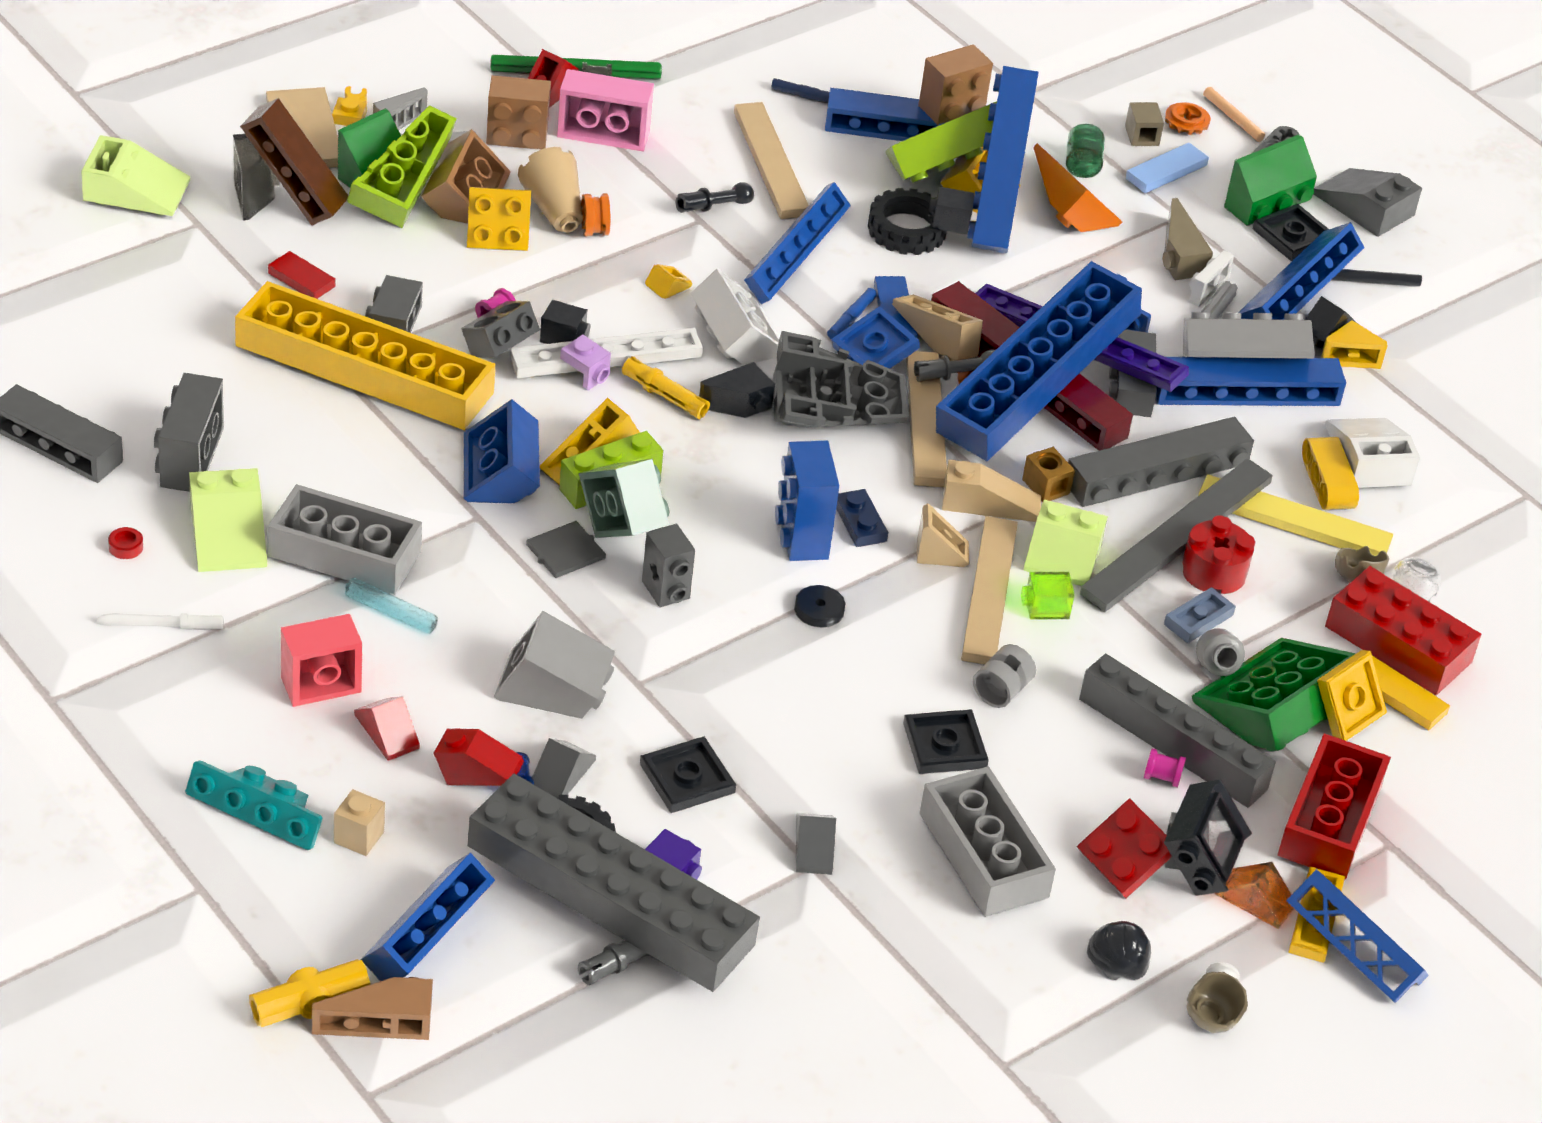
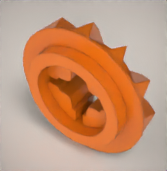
M1182 102L1172 104L1166 109L1165 122L1169 123V128L1177 129L1178 133L1186 132L1188 135H1191L1193 132L1201 134L1203 130H1208L1211 121L1209 113L1204 108L1193 103Z

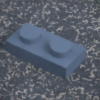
M1211 587L1166 614L1164 625L1186 643H1190L1206 631L1213 629L1232 617L1236 606Z

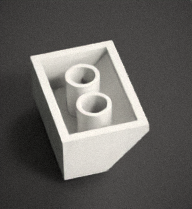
M716 268L690 294L697 304L694 309L708 323L706 325L707 331L719 341L717 345L719 351L727 359L730 360L733 357L743 365L777 358L779 336L755 296Z

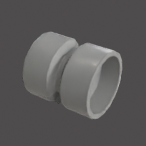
M1013 644L1003 645L973 676L974 690L988 705L997 708L1006 707L1035 677L1036 665L1031 655L1023 648Z

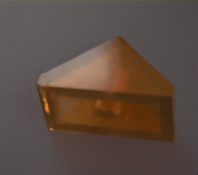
M1273 862L1233 868L1226 882L1228 891L1215 893V895L1277 929L1281 927L1294 910L1286 901L1292 894Z

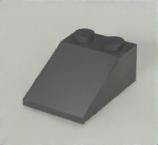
M1348 168L1314 188L1315 196L1377 237L1415 216L1422 192L1421 186L1400 173Z

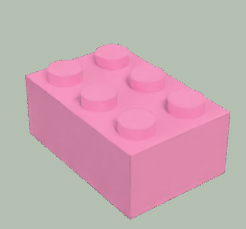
M567 69L560 88L557 137L644 152L650 133L654 83Z

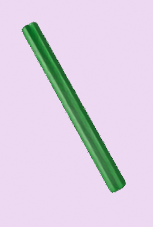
M491 55L490 68L493 72L531 73L538 56ZM563 58L582 72L619 78L660 79L662 75V65L660 62Z

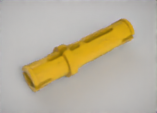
M633 356L625 361L622 367V374L643 385L644 390L649 393L655 392L699 420L708 412L710 407L709 401L663 375L662 370L656 367L651 368Z

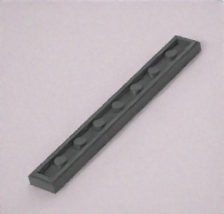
M1247 458L1082 585L1080 595L1103 612L1108 611L1185 551L1189 533L1195 525L1212 520L1213 517L1218 515L1228 517L1268 486L1272 481L1273 475Z

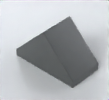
M549 738L530 783L556 798L559 795H568L596 761V755L567 741Z
M796 813V872L832 875L836 817L832 815Z

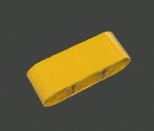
M1305 438L1302 445V458L1321 508L1323 510L1355 509L1359 502V488L1339 438Z

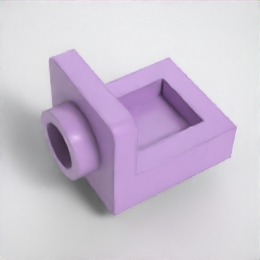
M581 335L561 349L560 359L584 374L583 387L590 390L597 384L605 382L610 374L611 353L585 335Z

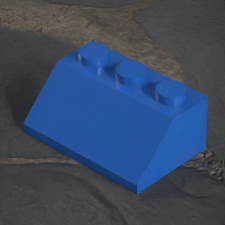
M513 399L464 432V499L467 502L517 503L524 497L532 495L540 487L538 420Z

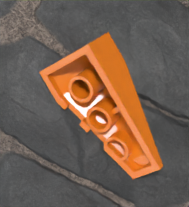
M1038 143L1033 147L1049 202L1059 212L1055 217L1065 227L1069 228L1073 225L1080 232L1117 227L1122 223L1110 209Z

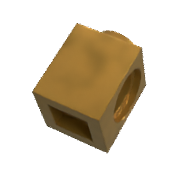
M1053 446L1026 456L1022 480L1033 492L1041 495L1042 502L1044 499L1052 501L1070 494L1075 470Z

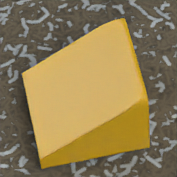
M660 264L653 266L645 281L647 287L664 299L690 288L693 284L689 278L675 267Z

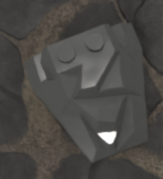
M781 331L777 349V364L772 379L775 383L773 398L775 422L801 427L907 422L909 416L904 374L870 360H867L863 365L847 359L848 351L840 348L838 354L825 350L819 347L822 340L812 336Z

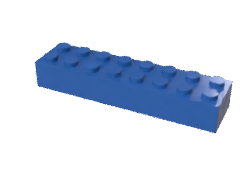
M1093 261L1089 262L936 406V433L986 462L990 460L1141 315L1142 288Z

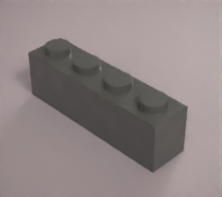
M18 384L14 385L0 397L1 435L96 483H99L123 462L122 437L115 432L109 431Z

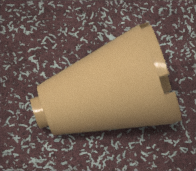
M561 147L544 148L534 152L528 157L529 162L524 167L521 164L518 169V178L525 190H531V198L557 231L568 233L576 230L582 223L583 215L577 162L573 153L569 150L568 153L563 152Z

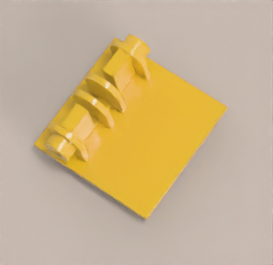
M469 187L467 248L528 251L531 190Z

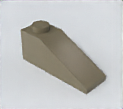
M1172 198L1167 219L1165 249L1162 260L1164 267L1169 270L1176 281L1189 279L1196 272L1200 273L1212 258L1213 251L1179 199Z

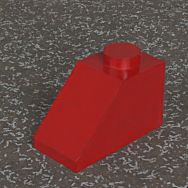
M542 49L528 79L551 81L550 108L560 100V88L567 69L579 71V69L567 60Z
M447 728L433 752L447 785L501 786L514 773L517 775L524 763L521 755L480 729Z

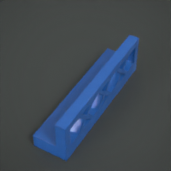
M1317 869L1286 900L1394 1003L1415 983L1419 986L1429 976L1422 966ZM1312 887L1323 896V910L1307 911L1299 903ZM1329 903L1337 910H1329ZM1315 916H1324V926ZM1329 916H1344L1350 921V936H1334L1329 931ZM1356 928L1364 935H1356ZM1350 941L1351 951L1341 942ZM1356 941H1371L1377 946V961H1361L1356 957ZM1383 953L1392 961H1383ZM1398 966L1408 975L1394 991L1383 982V967ZM1368 967H1378V976Z

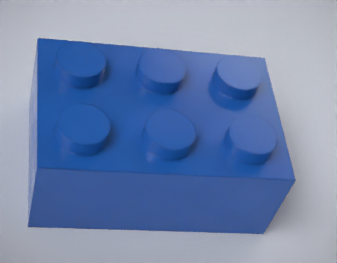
M829 441L789 442L787 456H782L781 459L784 480L778 482V496L781 504L775 506L776 524L782 526L780 530L781 547L787 548L789 561L829 560L840 487Z

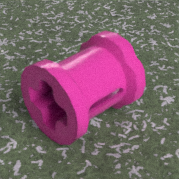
M499 288L494 292L493 297L488 300H480L476 304V315L479 318L502 303L516 301L510 291H507L505 288Z
M1152 748L1144 778L1149 780L1151 777L1172 782V786L1178 788L1186 757L1181 756L1179 759L1158 754L1157 749Z

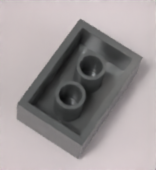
M184 372L179 385L173 386L171 406L165 407L162 418L163 426L156 429L154 436V448H159L155 461V473H160V487L190 492L189 472L209 470L224 430L223 378Z

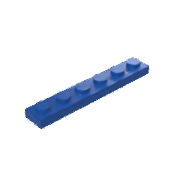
M835 182L824 187L744 279L761 304L772 299L851 207Z

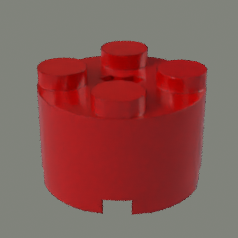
M1218 515L1213 517L1212 520L1201 522L1195 525L1189 533L1182 563L1183 575L1191 585L1201 591H1206L1212 587L1213 589L1221 590L1220 594L1233 593L1245 584L1256 541L1253 536L1249 535L1243 528L1233 524L1226 516Z

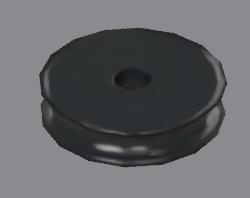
M812 585L801 589L796 595L794 610L797 617L810 626L820 628L831 627L839 623L844 617L846 602L837 590L829 586Z

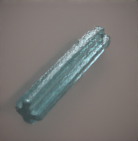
M351 578L345 586V595L424 633L431 634L438 625V617L435 614L362 580Z

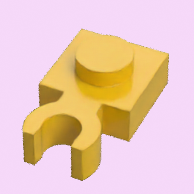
M351 86L345 88V98L338 97L332 113L334 124L348 126L365 118L367 113V89L363 88L361 93L353 94L351 93Z

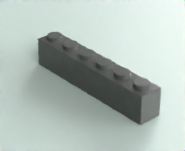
M1234 416L1072 457L1068 460V463L1075 470L1071 493L1080 505L1085 507L1232 469L1247 458L1250 459L1254 439Z
M1106 653L1085 670L1079 700L1166 756L1179 759L1181 756L1186 757L1184 767L1206 782L1221 779L1231 798L1247 808L1254 804L1268 790L1276 764L1274 759Z

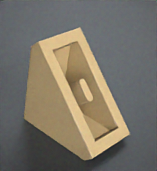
M928 503L922 507L917 537V563L956 567L969 565V541Z

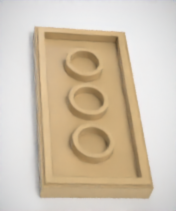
M325 87L266 91L267 103L277 98L280 99L328 168L338 167V135Z

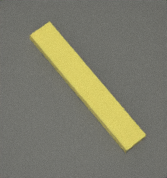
M1207 474L1198 496L1221 478ZM1262 491L1232 513L1338 548H1352L1357 551L1364 546H1368L1370 553L1374 556H1377L1380 551L1387 553L1393 538V533Z

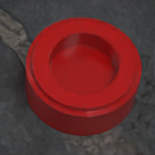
M122 527L112 531L108 537L109 552L119 559L137 557L143 551V536L141 532L131 527Z

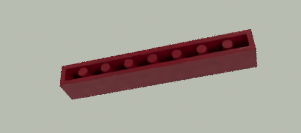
M960 281L932 294L931 301L983 320L978 357L987 350L998 349L1020 328ZM1080 373L1044 407V409L1098 451L1111 448L1128 439L1133 414Z

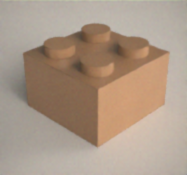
M974 44L925 58L918 106L937 125L949 122L986 106L993 62Z
M492 75L488 96L486 144L540 150L546 148L551 81Z

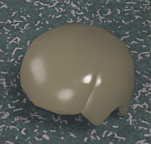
M1364 546L1357 551L1352 548H1341L1335 558V567L1345 580L1352 582L1369 566L1384 574L1390 558L1385 551H1380L1377 556L1372 555L1368 546Z
M1209 972L1204 974L1193 986L1186 999L1188 1015L1198 1027L1210 1033L1226 1032L1232 1029L1240 1021L1248 1007L1246 989L1237 978L1225 972Z

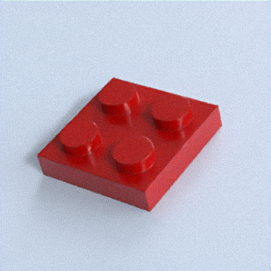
M1130 798L1076 846L1125 898L1129 897L1172 857L1164 844L1167 835Z

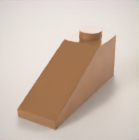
M393 977L313 1003L312 1034L429 1040L433 979Z

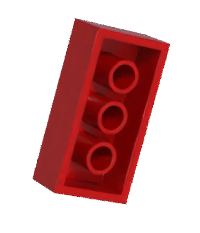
M1371 566L1333 597L1325 627L1360 649L1371 651L1372 656L1436 696L1473 662L1482 635Z
M1324 733L1286 824L1277 856L1307 867H1314L1345 876L1344 880H1346L1383 785L1391 756Z

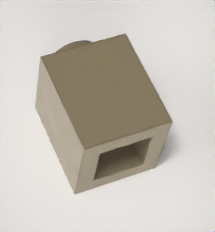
M1130 102L1125 128L1131 146H1159L1164 121L1158 103Z

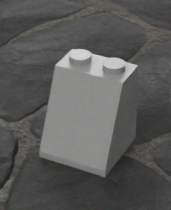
M542 611L511 650L494 698L499 701L582 719L591 708L596 710L605 697L606 691L602 688L614 672L611 662L615 651L547 612Z

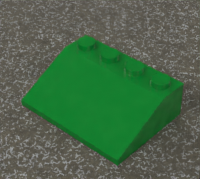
M1281 637L1244 661L1235 673L1221 676L1193 694L1192 701L1248 744L1265 748L1271 752L1284 749L1286 744L1298 736L1306 734L1310 728L1320 721L1328 719L1317 680L1356 653Z

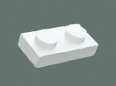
M1223 250L1215 259L1211 258L1200 273L1196 272L1189 283V288L1191 289L1190 303L1199 307L1223 282L1229 279L1234 254Z

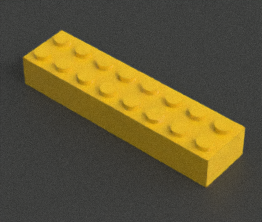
M269 281L259 289L235 316V345L237 347L462 430L467 428L494 394L495 363Z

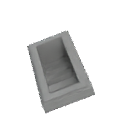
M423 87L374 102L373 114L386 108L390 112L398 130L412 123L427 108L428 90Z

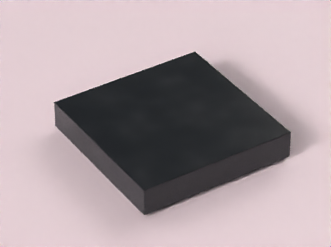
M1299 204L1255 220L1252 228L1290 261H1293L1323 231L1329 230Z
M972 709L904 715L903 725L919 774L976 770L988 767L989 759Z
M705 736L640 756V766L670 813L736 792V783Z

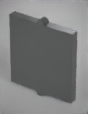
M577 520L526 540V545L537 556V562L543 564L555 578L606 559V553L594 541V535H589Z

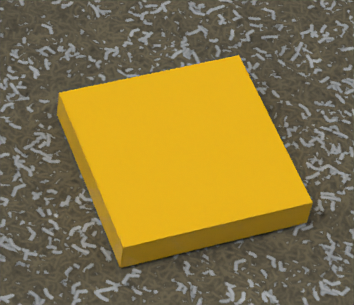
M1359 651L1317 680L1332 736L1347 741L1387 713L1371 651Z

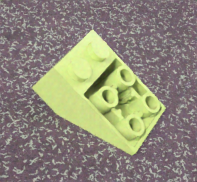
M103 135L99 136L81 171L83 201L167 216L174 215L190 182V176L134 142Z

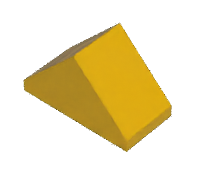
M1351 320L1326 338L1321 358H1339L1341 367L1381 369L1388 345L1387 341Z

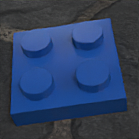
M881 306L831 339L832 346L837 352L840 348L849 352L847 359L862 365L867 360H870L889 369L920 348L919 340Z

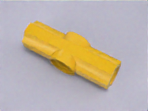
M358 959L320 972L314 967H305L295 971L289 977L287 983L250 994L249 1004L257 1026L261 1027L300 1014L306 1019H312L313 1003L371 985L363 961Z

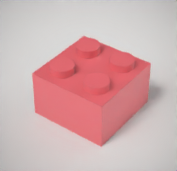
M350 614L281 627V679L293 707L361 693L362 641Z

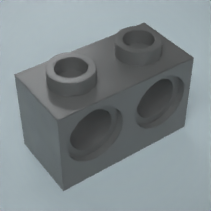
M506 301L462 327L461 330L471 355L496 358L540 331L530 301Z

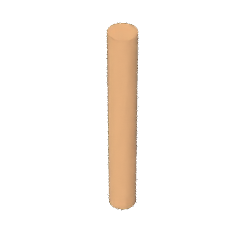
M1207 87L1204 90L1203 95L1257 142L1264 139L1265 132L1212 87Z

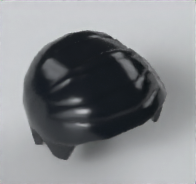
M1117 921L1105 924L1094 932L1089 939L1086 953L1089 959L1101 968L1109 979L1117 980L1122 976H1128L1138 980L1147 973L1152 952L1150 940L1140 926L1129 921Z

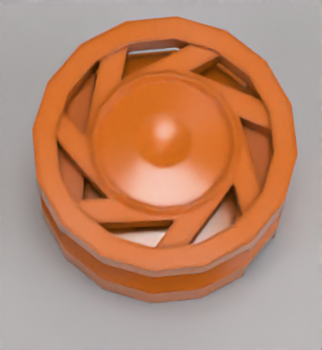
M603 193L600 198L592 197L591 194H582L583 220L581 226L582 229H585L583 236H592L593 233L609 236L611 214L608 194Z

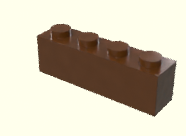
M279 98L257 107L240 126L311 226L333 217L347 201L348 194Z

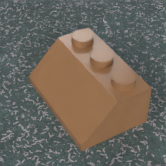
M471 129L447 144L421 197L440 218L468 224L469 187L503 189L511 171Z

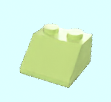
M1044 499L1036 520L1023 570L1080 586L1084 585L1091 579L1102 545L1108 516Z

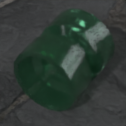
M1079 124L1068 133L1065 164L1067 170L1072 175L1080 178H1090L1102 170L1105 137L1099 127L1093 124Z

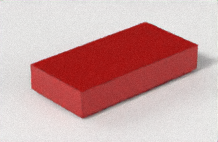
M291 251L268 264V274L310 297L318 299L336 287V278Z

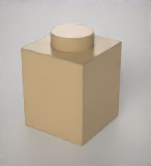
M352 789L334 812V843L367 856L384 833L385 802Z

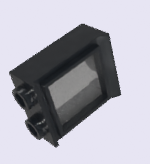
M1220 779L1189 785L1164 844L1195 896L1228 891L1226 882L1229 879L1244 841L1252 832Z

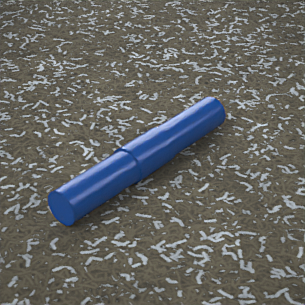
M868 288L827 331L828 337L832 339L847 329L877 297V292L873 288Z

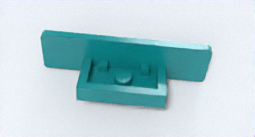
M201 760L193 763L185 790L187 795L305 850L314 848L323 818L321 815L305 808L309 795L297 790L296 784L286 780L273 779L266 775L265 770L256 766L249 765L228 773Z

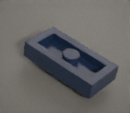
M866 489L839 493L836 510L855 546L861 547L887 542L889 532Z

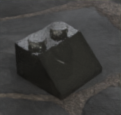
M233 134V182L243 221L250 220L275 199V186H279L280 181L246 134Z

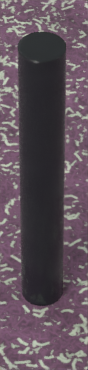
M1342 269L1332 280L1420 287L1422 275Z

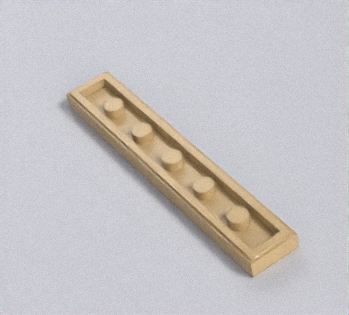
M763 102L735 104V117L780 219L798 218L809 205Z
M915 351L906 357L913 480L916 486L944 487L947 471L945 437L936 433V406L942 401L940 378L918 382L914 374L915 361L939 359L937 352Z
M985 516L961 657L962 661L985 665L998 651L1017 521Z

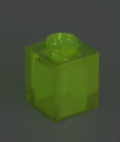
M1029 572L1027 586H1022L1021 602L1023 606H1027L1030 620L1070 619L1075 597L1070 573Z

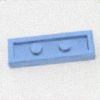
M1186 143L1127 170L1126 179L1142 192L1148 193L1207 166L1209 157L1191 143Z

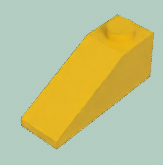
M607 397L540 465V469L560 485L561 460L640 432L630 416Z

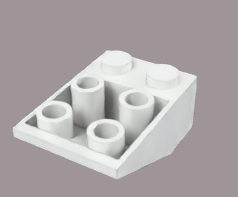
M1386 417L1326 420L1325 426L1329 436L1338 437L1342 444L1358 488L1412 486L1420 455L1411 435Z

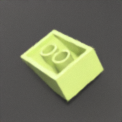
M258 468L189 472L190 506L198 572L267 567Z

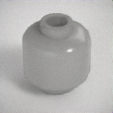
M1214 628L1208 630L1200 636L1196 644L1198 661L1206 670L1216 676L1231 675L1244 662L1245 650L1243 643L1226 629Z

